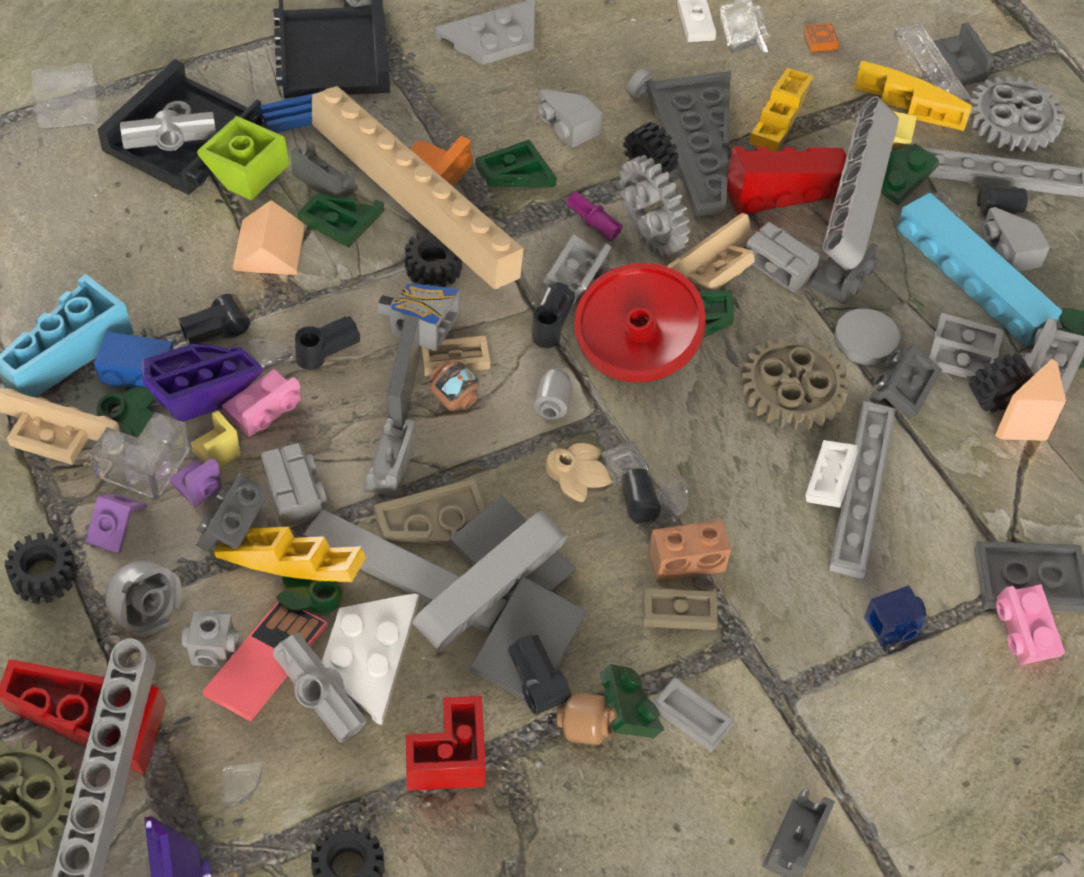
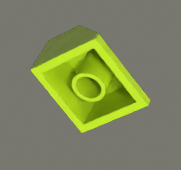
M238 116L231 120L197 151L198 156L227 190L249 200H253L290 165L284 136Z

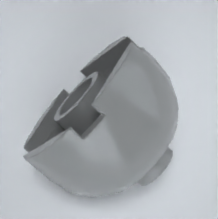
M148 560L130 562L118 569L111 577L106 588L105 602L109 616L123 630L136 636L154 635L168 625L170 620L165 618L171 613L172 609L178 610L181 604L182 586L179 577L164 565Z

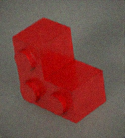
M482 696L443 697L444 733L405 734L407 791L485 787L486 762Z

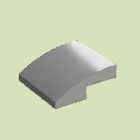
M941 313L929 358L942 369V372L970 379L972 376H976L975 372L978 369L983 370L985 368L983 366L985 363L989 362L991 364L995 358L999 357L1004 330Z

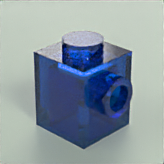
M908 585L872 598L864 618L882 647L898 640L906 642L918 636L927 614L922 599L915 596Z

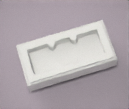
M677 0V7L687 42L714 41L716 30L707 0Z
M823 440L805 495L807 502L841 507L858 454L857 445Z

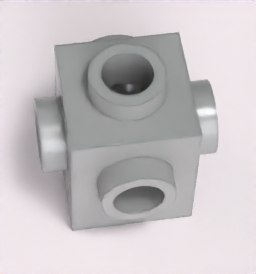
M218 610L194 611L191 625L186 624L184 626L182 646L187 647L191 665L222 668L231 658L232 652H236L238 648L239 630L234 629L231 614H225Z

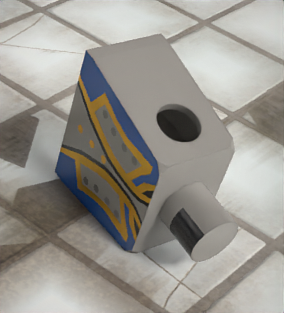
M411 283L405 286L398 298L381 296L378 303V313L390 317L391 333L398 338L401 337L405 317L407 315L419 317V345L437 351L460 316L459 289Z

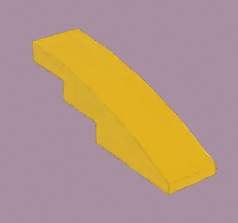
M861 60L854 90L882 96L881 100L886 105L908 110V115L916 116L918 121L964 131L972 105L914 76Z
M786 68L772 89L770 100L762 110L760 120L751 133L749 144L757 147H768L769 151L779 150L807 96L814 79L813 75Z
M289 527L249 528L237 549L220 542L213 552L216 558L250 569L285 577L316 581L352 582L366 559L361 547L330 548L325 537L294 538Z

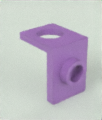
M211 458L204 464L195 460L169 478L170 483L194 508L222 488L218 462L214 458Z
M116 493L98 496L86 543L116 553L121 552L132 511L145 509L147 503Z

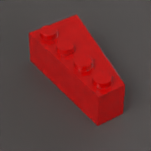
M733 146L727 177V195L737 216L741 213H757L764 210L834 198L837 194L847 155L843 148L808 147L806 151H796L794 147H784L782 151H769L768 147H756L754 151H745L743 146Z

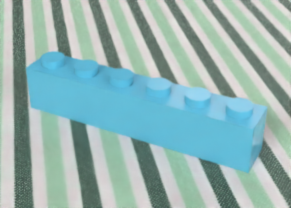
M928 193L903 207L897 229L901 234L908 238L946 276L958 284L969 297L973 298L991 317L1009 331L1012 337L1016 338L1026 348L1034 343L1038 329L1044 328L1048 318L1055 319L1057 324L1062 310L933 194Z

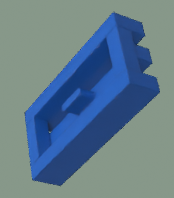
M313 94L261 105L265 128L277 133L312 125Z

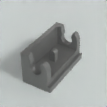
M306 142L307 150L304 155L297 146L290 151L293 175L319 194L341 198L348 197L358 189L357 184H355L354 173L346 169L344 175L316 155L315 145L311 142Z
M806 789L801 790L797 800L793 798L762 867L783 877H802L833 808L834 800L825 796L819 804L814 803L808 799L809 791Z

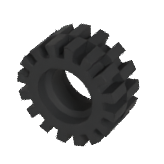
M647 122L629 133L623 143V147L627 149L624 151L625 156L630 158L628 161L645 155L647 159L653 158L655 165L661 164L662 173H670L676 169L679 163L676 160L679 158V153L674 152L677 147L676 144H671L670 142L673 138L670 134L666 136V130L663 127L659 129V124Z
M426 230V235H423L422 232L416 233V239L411 237L409 244L405 246L406 274L408 277L411 276L413 283L419 281L421 285L430 284V286H436V284H440L441 287H446V281L453 284L455 277H460L462 260L429 230ZM427 256H440L444 260L431 263L423 260V258Z
M1010 354L1004 355L1003 359H1000V357L995 358L991 364L989 362L985 363L983 370L978 369L975 372L976 376L970 378L969 387L984 411L996 412L998 408L1005 410L1012 396L1034 375L1022 356L1019 357L1018 354H1013L1011 357Z
M42 532L37 533V539L32 540L31 535L25 536V544L18 540L14 544L16 552L9 550L7 553L9 560H5V568L14 592L17 595L20 594L21 599L28 601L31 597L33 603L39 604L40 597H44L45 602L49 603L52 602L51 595L56 594L58 599L64 596L63 588L70 591L73 587L71 580L76 581L77 574L75 570H77L70 546H67L63 538L57 540L55 534L49 533L48 538L45 539ZM51 560L55 562V567L47 574L31 576L27 573L28 569L38 561Z
M344 824L338 825L337 833L333 834L331 829L324 832V841L320 838L316 841V850H312L311 853L313 877H341L334 872L332 864L334 859L344 852L357 853L363 859L362 870L353 877H383V873H385L383 849L380 847L378 838L376 836L371 838L370 830L365 827L362 832H359L358 825L351 824L350 830L345 831Z

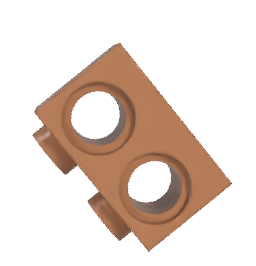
M722 519L652 530L649 556L656 581L662 582L726 572L731 547Z

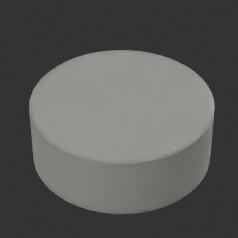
M644 68L639 69L630 79L626 92L634 98L641 97L647 91V83L652 82L653 75Z

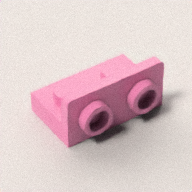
M273 369L223 404V414L243 433L251 437L256 432L266 429L273 420L284 412L291 411L296 407L298 402L301 401L299 381L295 377L287 381Z
M1041 584L1015 590L1014 586L1006 587L997 596V614L1002 621H1005L1009 632L1008 646L1011 653L1017 656L1019 665L1060 657L1065 653Z

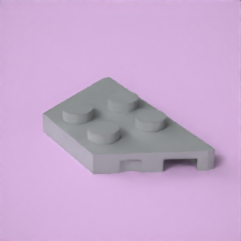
M527 0L434 27V36L439 41L445 38L454 43L455 50L469 55L472 60L481 65L534 50L535 1Z

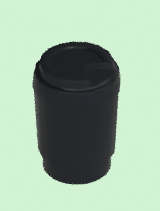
M986 186L979 190L977 196V206H980L983 215H987L989 208L994 207L1011 214L1024 212L1028 202L1026 190L1017 187Z
M637 468L627 471L622 476L621 481L627 513L630 519L637 524L650 520L655 521L661 512V504L652 479L645 469Z

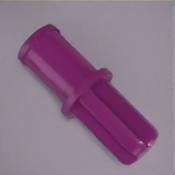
M573 192L567 199V206L583 217L588 227H594L610 241L619 236L623 225L604 211L603 206H595L578 192Z

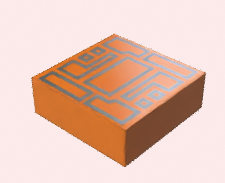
M832 23L805 25L803 33L810 52L838 50L839 39Z

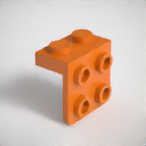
M460 136L448 151L423 140L417 141L410 149L453 187L471 167L473 161L471 140Z

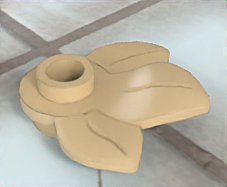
M575 443L568 449H554L546 458L545 464L548 475L553 480L559 482L560 488L565 495L576 501H585L587 488L605 487L612 482L607 468L597 461L601 455V450L591 444Z

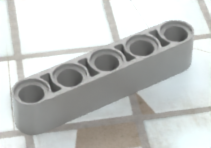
M543 511L537 512L425 606L414 618L413 625L437 650L443 649L517 586L522 577L526 578L563 545L568 536Z

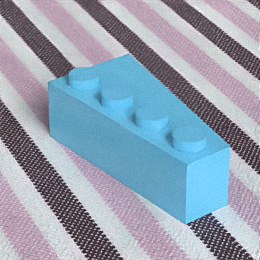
M85 273L78 280L79 286L72 293L66 291L58 299L60 304L50 314L44 312L36 320L37 326L30 333L23 332L0 354V377L4 387L36 398L96 358L107 331L127 335L134 333L125 304Z

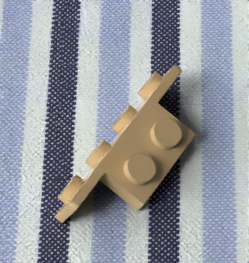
M741 213L666 267L683 274L693 283L696 289H721L725 283L733 277L740 275L744 269L755 262L753 251L743 248L753 236L748 215Z
M0 388V413L19 418L7 437L11 447L73 465L88 439L119 447L122 443L118 423L107 416H95L82 412L76 407H65L51 403L42 397L34 398L20 394L11 388Z

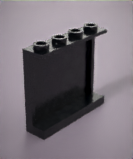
M279 0V8L273 9L275 26H280V28H274L275 45L281 46V48H275L276 66H281V68H276L277 86H283L284 98L319 93L336 86L347 95L390 93L383 0H371V6L299 10H284L283 0Z
M174 59L97 130L102 151L190 195L212 173L198 156L197 152L210 139L183 142L180 148L173 151L163 150L157 145L125 149L122 142L120 122L153 119L157 113L163 111L168 103L182 101L190 106L191 114L213 112L217 134L236 116L262 126L261 101L258 99L249 107H246L187 78L184 63Z

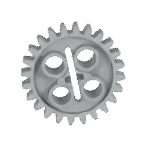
M1007 75L1005 81L996 76L994 83L987 79L984 86L979 84L976 91L972 92L969 101L972 107L968 119L973 120L972 128H980L978 136L987 134V142L998 141V148L1006 144L1010 151H1013L1015 146H1018L1022 152H1025L1027 146L1036 151L1038 145L1046 148L1048 142L1053 143L1056 136H1059L1065 116L1062 115L1064 107L1058 106L1060 99H1051L1052 91L1043 92V84L1035 87L1033 86L1034 82L1032 79L1027 83H1023V79L1020 76L1017 81H1013L1009 75Z
M644 155L626 162V164L622 165L623 171L619 172L622 180H619L618 183L623 188L619 193L625 199L622 205L629 211L627 218L633 220V229L639 230V238H645L647 247L652 246L654 253L660 252L661 256H670L685 248V243L689 241L686 234L690 233L686 223L690 222V220L684 215L683 211L687 210V208L680 203L682 195L676 193V183H670L669 173H662L661 164L655 165L653 158L647 159ZM658 201L664 203V205L646 212L644 210L645 207Z

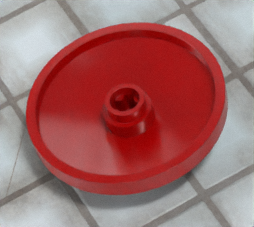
M634 263L620 266L603 274L586 289L576 308L574 326L580 350L586 360L596 370L616 380L638 383L662 379L684 367L694 357L702 344L706 329V316L699 291L683 274L659 264Z

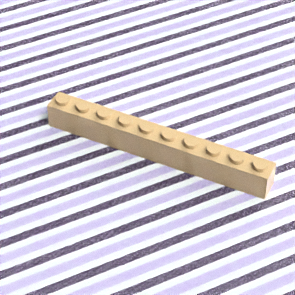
M338 86L312 95V125L495 290L520 279L524 249Z

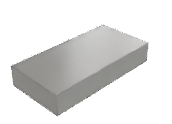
M676 677L672 679L653 701L662 717L711 753L733 728L735 723L734 719Z

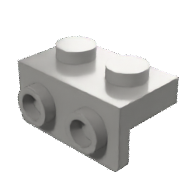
M573 234L542 283L546 286L555 285L557 282L567 284L570 290L575 292L574 304L595 281L593 279L595 274L600 276L607 267L610 260L606 256L611 246L606 243L598 251Z
M1048 318L1044 328L1038 329L1035 335L1034 348L1031 353L1025 355L1024 360L1033 375L1051 359L1058 362L1064 394L1066 395L1084 357V336L1057 330L1056 320Z

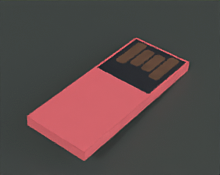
M277 602L204 688L203 696L251 722L288 676L273 657V649L280 642L298 632L311 648L327 628V622L305 610L293 611Z

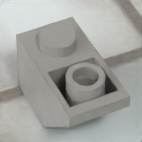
M547 89L539 91V103L537 106L539 117L544 122H547L555 130L556 135L571 148L601 135L603 113L585 95Z
M996 207L989 208L985 222L982 225V232L984 238L990 242L993 249L1018 272L1042 267L1050 245L1037 224Z

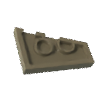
M472 478L374 505V514L382 538L388 542L449 544L452 536L486 508L476 480Z

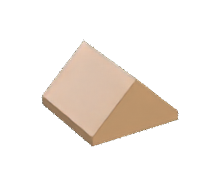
M272 200L242 220L233 271L297 275L305 224Z
M1051 359L1012 396L995 434L996 437L1004 440L1047 441L1066 402L1058 362Z

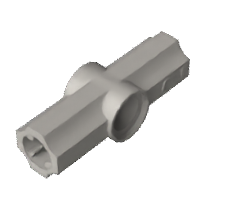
M163 110L157 113L153 119L120 122L122 142L125 149L157 145L163 150L173 151L180 148L183 142L211 139L216 135L213 112L179 115L173 110Z
M299 632L292 634L273 649V657L295 684L294 690L298 702L307 708H313L339 743L347 741L366 725V718L343 690L344 684L340 673L333 668H326ZM317 683H319V685H320V687H321V692H320V690L318 689V684H317Z

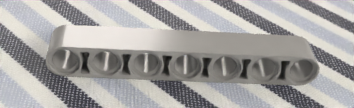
M879 97L869 99L858 113L822 246L823 251L847 271L855 268L865 255L899 122V117Z
M127 638L119 641L111 652L52 877H102L156 667L154 654L136 639ZM134 652H141L140 662L135 667L127 668L126 661L128 657ZM125 690H130L131 698L125 706L117 707L116 699L118 695ZM114 729H120L121 737L114 746L107 747L106 738L108 734ZM109 768L111 772L109 781L104 786L97 787V774L102 769ZM98 808L100 818L93 827L88 828L85 823L86 815L91 809ZM87 848L89 860L83 868L77 869L75 857L80 850Z

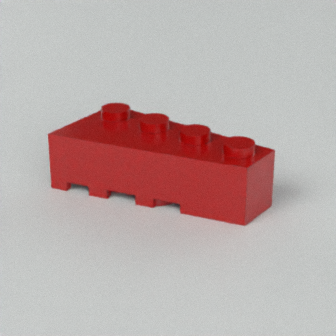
M9 659L0 684V701L9 712L86 747L105 677ZM155 686L150 687L130 769L143 775L146 774L167 704L160 688ZM125 690L118 695L116 699L117 707L125 706L131 698L130 690ZM114 729L108 734L106 738L107 747L114 746L121 737L120 729Z

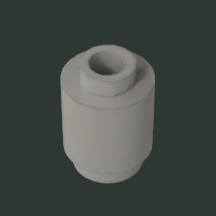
M553 369L547 371L541 377L534 409L543 418L554 420L566 415L572 391V383L567 373Z

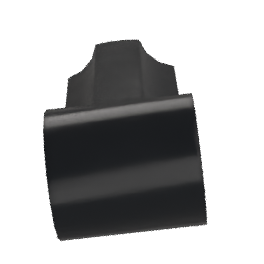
M557 282L555 285L548 286L540 306L534 310L532 340L537 346L551 348L560 342L562 327L575 299V292L571 291L567 284Z
M230 293L217 297L211 304V307L178 318L184 338L189 345L223 333L227 337L239 336L248 330L251 323L238 297Z
M345 316L320 328L306 326L299 329L295 334V361L297 365L305 370L318 369L324 364L325 357L359 343L360 333L356 323L350 316Z
M530 634L522 637L508 647L507 651L523 682L522 691L525 701L534 715L566 703L568 698L571 697L568 682L560 670L554 669L538 635Z

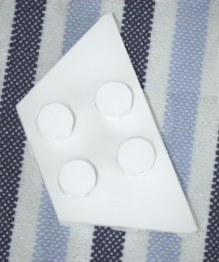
M412 593L339 608L322 659V663L326 668H333L340 673L344 684L343 690L352 702L367 711L372 716V720L377 724L383 725L413 624L412 622L419 604V594Z

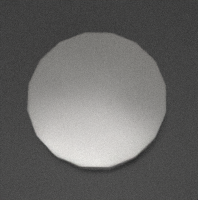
M855 309L846 312L839 319L834 339L836 347L839 351L842 349L846 353L845 357L862 365H878L884 363L885 359H888L897 350L900 334L894 321L884 313L873 309Z

